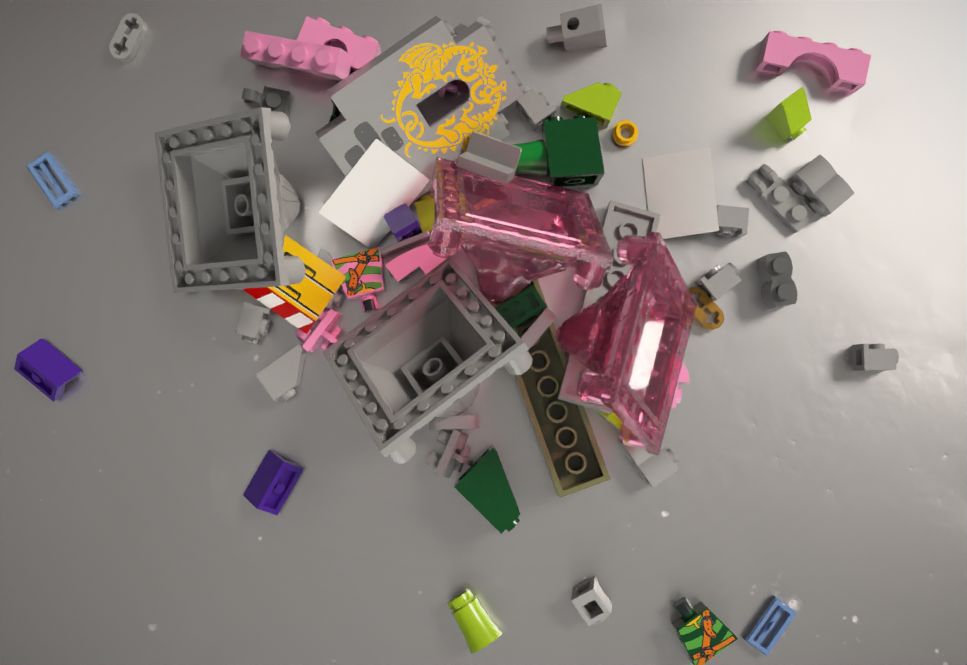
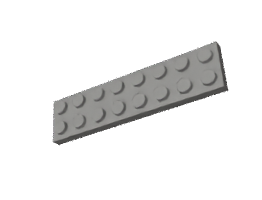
M610 200L557 399L608 414L612 413L660 214Z

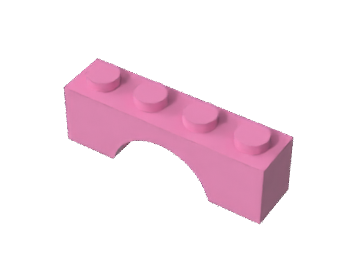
M245 31L240 54L241 58L255 65L276 69L278 67L292 68L342 81L349 76L353 59L352 55L341 48Z
M769 31L762 40L756 70L781 75L793 63L799 61L812 62L824 70L830 87L855 93L866 83L871 55L863 53L862 50L857 48L844 49L831 42L818 43L812 41L809 37L797 38L788 36L783 31Z

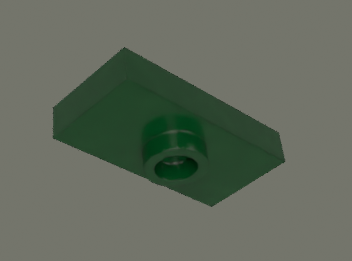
M532 284L495 307V309L509 326L514 329L546 309L547 305Z

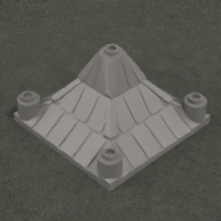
M261 107L155 132L173 293L286 286L301 283L304 279L305 265L298 256H284L283 251L285 231L295 221L300 211V201L298 194L283 175H280L273 149L271 148L272 140L282 141L289 135L291 125L285 113Z
M450 257L323 351L325 358L378 449L385 457L388 456L397 464L409 461L415 454L416 444L410 437L415 431L421 429L435 416L449 417L460 415L468 410L478 394L480 383L491 376L495 370L504 366L509 374L521 375L532 364V357L523 340Z

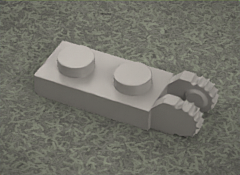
M763 164L759 171L771 185L766 188L765 184L755 175H751L748 178V182L760 195L758 197L793 233H796L816 214L781 177L778 178L774 170L767 164Z

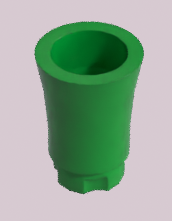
M543 139L512 144L522 149L515 174L545 176L547 170V149Z

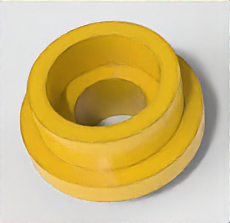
M629 120L619 121L612 130V137L618 145L630 146L638 137V128ZM622 130L628 131L629 137H622L620 132Z

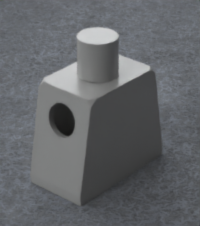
M602 4L560 14L561 25L546 27L548 43L563 41L566 51L607 47Z

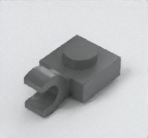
M264 86L262 94L252 89H243L242 99H244V103L258 105L260 108H271V111L283 112L287 115L291 98L290 91Z

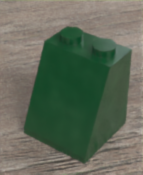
M583 114L576 115L573 119L563 120V117L556 116L543 121L542 138L547 149V189L598 185L604 175V165L596 117L589 118L588 115Z
M491 445L458 478L454 487L502 534L505 530L510 532L520 522V511L497 450Z

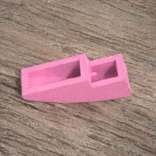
M466 238L431 242L399 255L385 264V266L397 282H400L418 267L427 274L465 246L468 241Z

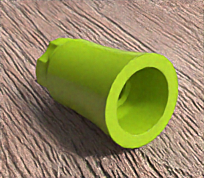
M470 589L457 595L447 603L453 611L451 614L456 620L471 654L488 646L502 635L503 632L485 612L477 597L474 598Z

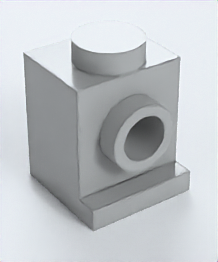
M527 87L522 90L524 95L517 99L516 108L532 130L535 131L543 125V121H547L548 118L555 116L556 108L554 105L549 108V102L542 92L538 93L534 87L532 89Z
M717 205L719 224L717 234L732 236L735 233V238L745 236L748 229L749 208Z
M729 262L721 268L719 265L715 266L705 274L708 279L704 276L695 281V284L713 301H716L742 280L738 277L739 271Z
M244 302L235 333L243 335L241 340L257 344L258 339L261 340L262 336L268 332L270 321L267 320L268 315L274 316L275 312Z
M885 344L853 345L854 371L896 370L899 354L895 348L885 349Z
M596 576L573 587L571 602L588 626L596 622L601 623L611 615L612 602L598 584Z

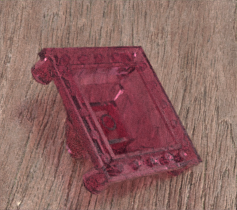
M436 157L429 193L433 195L435 201V212L428 246L434 255L441 258H449L450 255L457 254L461 243V248L476 268L479 291L489 302L496 303L506 300L530 284L531 280L565 271L566 267L575 268L572 278L576 281V285L579 288L593 290V288L601 286L606 270L611 269L614 257L588 193L514 176L505 185L457 167L456 161Z
M648 231L646 236L625 235L622 240H619L616 249L617 257L620 258L623 264L632 265L628 274L623 275L597 304L593 303L565 320L562 326L557 329L556 341L561 349L592 372L586 373L584 378H580L578 382L577 394L581 397L582 402L609 407L623 422L619 436L625 446L644 449L649 454L659 455L697 305L661 234Z

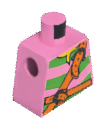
M380 247L331 259L333 268L346 276L341 285L347 298L350 301L360 299L363 313L379 309L375 295L386 292L384 261Z

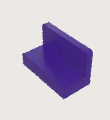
M39 339L18 353L14 370L53 402L62 397L65 385L80 375L81 372L80 368L44 339Z
M268 450L243 496L255 508L278 515L301 475L303 468L282 459L274 451Z

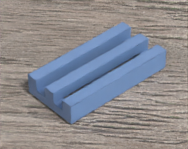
M45 152L26 165L54 208L60 209L62 204L69 203L72 197L76 198L79 196V193L50 152ZM44 161H48V163L53 168V170L55 171V173L57 174L65 188L68 190L67 193L63 190V188L61 187V185L59 184V182L57 181V179L55 178V176L53 175V173ZM38 165L50 180L60 198L57 199L36 168Z
M773 595L743 639L768 656L797 612ZM783 611H787V613L780 621L776 629L773 631L771 636L768 638L764 646H761L760 644L767 636V634L775 626L776 621L779 619Z

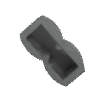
M786 251L767 254L759 258L757 262L758 277L763 283L761 290L762 300L767 309L796 304L797 287L791 278L793 271L792 261Z

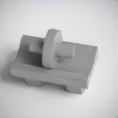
M440 430L437 442L445 445L446 448L442 455L432 451L426 461V464L435 470L434 474L450 478L453 470L460 473L464 464L472 466L473 460L467 458L471 448L465 446L468 434L458 430Z

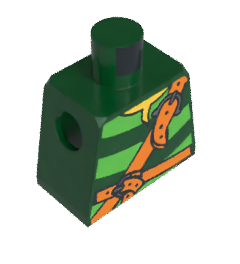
M682 597L673 604L680 617L672 622V626L688 659L693 665L705 664L738 639L702 602L692 607L687 598Z

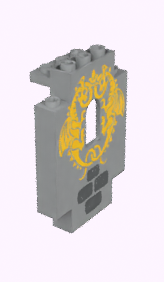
M435 16L327 90V93L342 114L316 131V134L345 176L348 175L374 140L378 139L429 179L427 185L414 199L416 200L461 169L456 166L458 157L466 152L470 135L473 131L501 141L510 135L506 129L509 123L501 110L524 95L520 89L522 82L514 71L510 72L506 65L509 63V59L501 48L497 49L493 42L496 36L489 25L484 26L476 21L469 27L459 24L453 29L447 20L442 21ZM453 80L464 81L469 89L466 101L429 126L416 105Z

